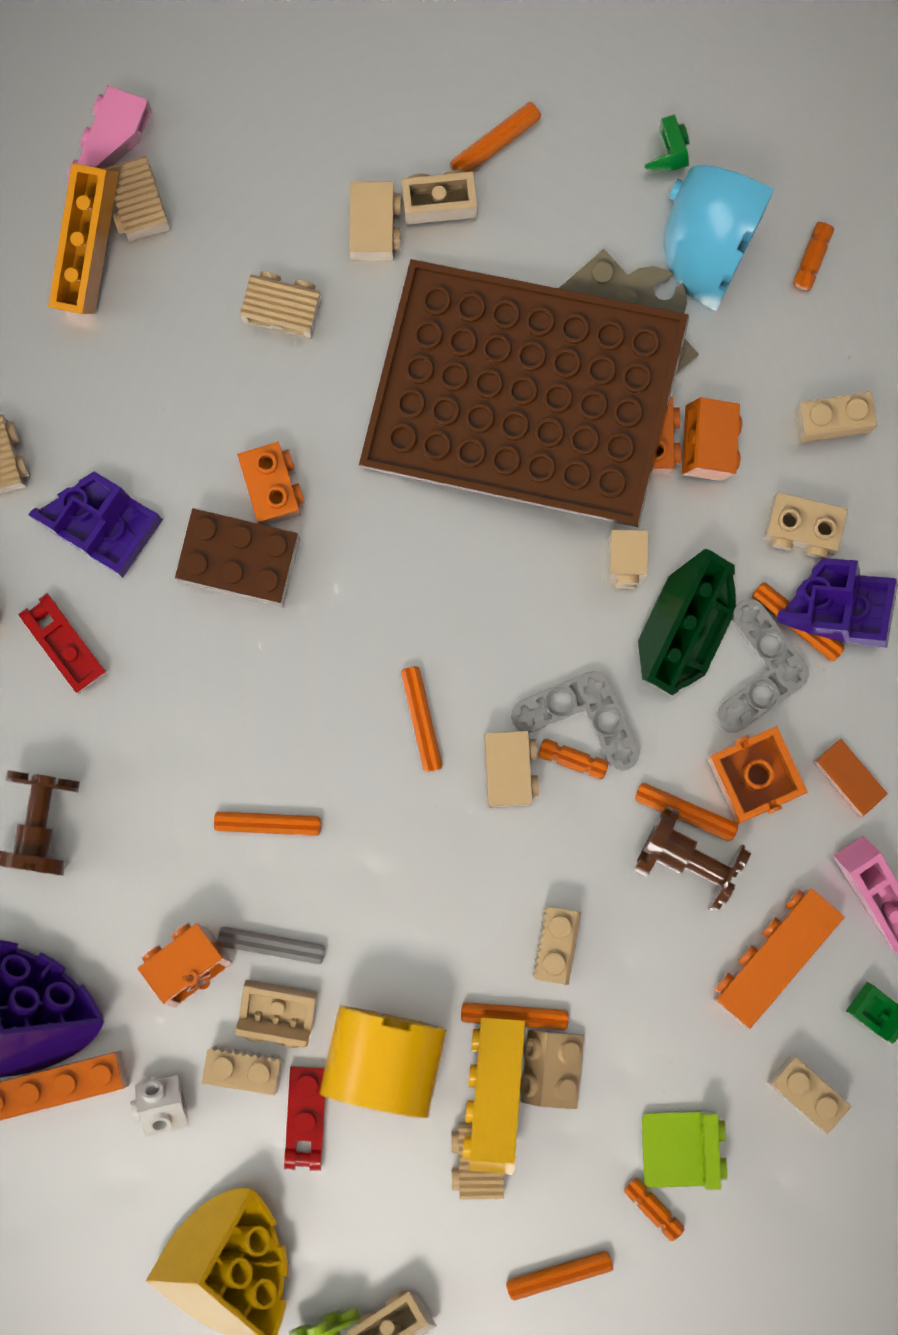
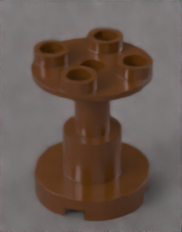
M7 770V782L29 785L31 788L24 825L17 824L12 852L0 851V866L63 876L67 861L49 858L53 829H48L46 826L52 790L78 793L80 782L58 778V784L55 785L56 777L39 774L32 775L30 781L28 780V773Z
M666 805L659 816L661 818L659 824L653 827L633 870L647 877L656 862L679 874H682L684 869H687L717 885L708 910L713 911L715 908L719 911L722 905L728 902L735 888V884L730 882L731 879H735L739 871H743L751 852L745 850V846L741 844L727 866L696 850L697 841L673 829L680 812Z

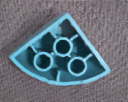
M708 165L693 166L689 169L684 181L676 180L668 197L674 200L664 229V254L668 268L673 273V278L678 285L683 284L685 292L694 300L715 311L717 310L773 194V188L737 172Z

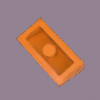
M839 739L813 761L859 817L866 815L888 795L842 739Z

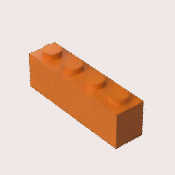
M807 888L804 892L798 889L785 904L789 909L780 920L774 917L761 932L765 936L763 941L757 948L750 945L738 959L741 967L733 976L730 973H726L714 988L718 994L713 999L749 1029L752 1028L845 918L812 888Z
M116 1051L0 1081V1121L128 1087L129 1084L121 1052Z

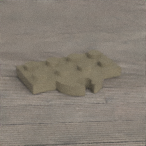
M605 249L599 252L559 287V289L679 313H685L687 306L686 292L683 284L676 287L675 294L668 300H661L654 293L655 286L662 282H668L673 275L672 272L667 269L650 266L639 268L627 275ZM686 339L684 340L676 376L699 356L698 352Z

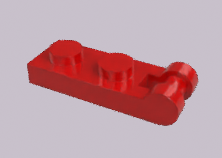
M46 593L39 598V604L31 610L26 608L18 615L76 694L79 695L107 674V672L67 620L55 601ZM49 614L54 621L43 629L38 621Z
M290 1066L284 1170H295L296 1167H310V1171L321 1172L325 1097L319 1093L325 1067ZM297 1142H311V1152H297Z

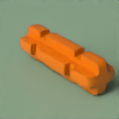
M821 221L816 223L811 235L813 239H810L799 266L801 270H798L793 281L795 287L805 291L811 290L816 279L814 274L818 273L828 248L826 243L830 242L834 232L832 225Z
M549 739L542 741L538 751L540 758L548 761L556 760V764L584 773V771L589 772V776L597 779L605 777L609 766L606 760L595 757V759L590 758V754L565 745L562 747L557 746V742Z
M638 1178L631 1180L624 1188V1193L633 1202L636 1201L638 1203L637 1207L657 1228H662V1233L670 1241L673 1242L679 1238L685 1230L684 1226L676 1217H671V1212L652 1192L648 1193L646 1191L647 1187Z

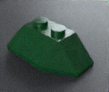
M704 549L668 577L638 639L642 680L673 696L680 689L689 686L706 675L730 625L733 611L736 607V592L733 575H735L734 564L711 550Z

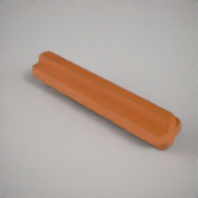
M528 102L452 159L450 162L451 169L463 170L465 172L474 170L539 121L541 118L539 109L532 102Z
M765 582L761 583L752 594L753 599L759 601L775 617L778 616V612L781 609L784 610L790 603V601ZM789 627L830 661H835L845 649L844 645L838 640Z
M418 666L408 667L401 670V676L423 770L427 773L442 769V762L420 668Z
M641 783L636 792L635 800L660 812L667 805L680 812L679 820L724 840L732 841L737 833V823L649 784Z
M218 811L214 815V830L318 836L321 832V818L305 815Z
M468 1002L463 1003L461 1006V1021L465 1023L481 1024V1017L522 1020L525 1021V1027L566 1030L568 1027L569 1014L566 1010Z
M603 1251L510 1279L506 1282V1288L509 1298L515 1301L611 1272L613 1270V1263L609 1252Z

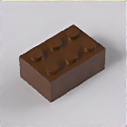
M192 508L175 579L180 584L284 608L300 543V536L296 532Z

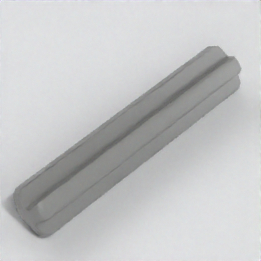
M229 927L220 928L217 940L219 946L314 964H321L325 954V946L321 944Z

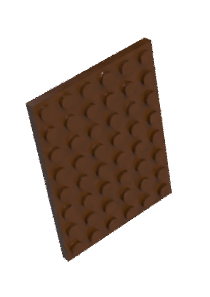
M410 259L359 466L383 473L639 528L690 319L689 314Z

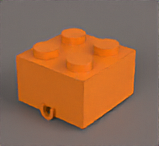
M777 726L751 738L749 735L735 740L736 745L706 758L737 824L766 811L768 814L782 809V804L808 793Z
M187 923L171 935L173 941L163 949L157 946L142 957L144 963L137 968L164 1005L177 1007L199 989H207L213 978L233 964L209 929L197 923L193 926ZM199 980L205 981L206 984L201 986Z

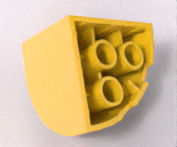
M237 1188L223 1192L201 1205L180 1225L163 1249L146 1282L186 1314L224 1335H278L287 1301L282 1300L284 1277L289 1275L285 1245L279 1244L274 1228L277 1224L267 1205L252 1188Z

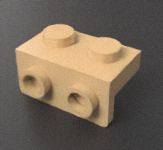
M245 980L235 1035L255 1042L262 1040L276 1042L288 1048L307 1047L312 1031L317 992Z
M538 1030L528 1031L527 1040L524 1045V1073L520 1085L522 1103L539 1107L577 1109L584 1044L583 1035Z

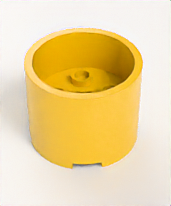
M340 1005L319 1094L333 1100L377 1111L428 1118L446 1038V1029L404 1017L400 1018L371 1010Z

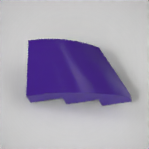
M94 471L79 480L74 487L66 488L58 493V498L41 509L34 508L28 514L33 520L122 578L163 520L159 514L132 499L120 486Z
M822 558L812 570L811 576L804 580L797 588L796 596L788 606L778 612V622L829 639L887 648L898 588L897 578L862 576L857 560Z

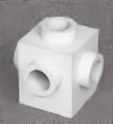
M178 1075L135 1084L136 1100L130 1101L131 1112L134 1122H141L146 1136L189 1126L186 1097Z

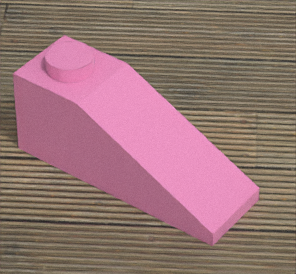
M862 836L833 857L886 941L897 954L898 882L881 852Z

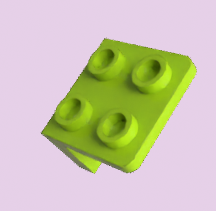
M715 1111L646 1113L642 1116L643 1177L647 1187L703 1186L706 1190L721 1189V1180H727L726 1157H720L719 1143L726 1142L725 1121L718 1120V1114Z

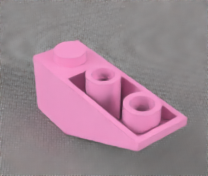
M107 86L105 94H100L95 102L93 115H96L92 127H87L82 135L80 147L83 150L80 158L72 163L107 168L117 163L141 140L152 111L148 100ZM70 166V169H69V172H68V180H69V177H70L71 166Z

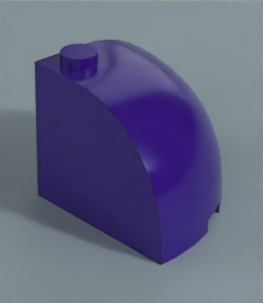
M0 940V1078L35 1072L68 1059L91 1043L105 1023L92 995L83 984L79 986L65 973L66 967L42 952L39 955H35L17 948L18 943Z

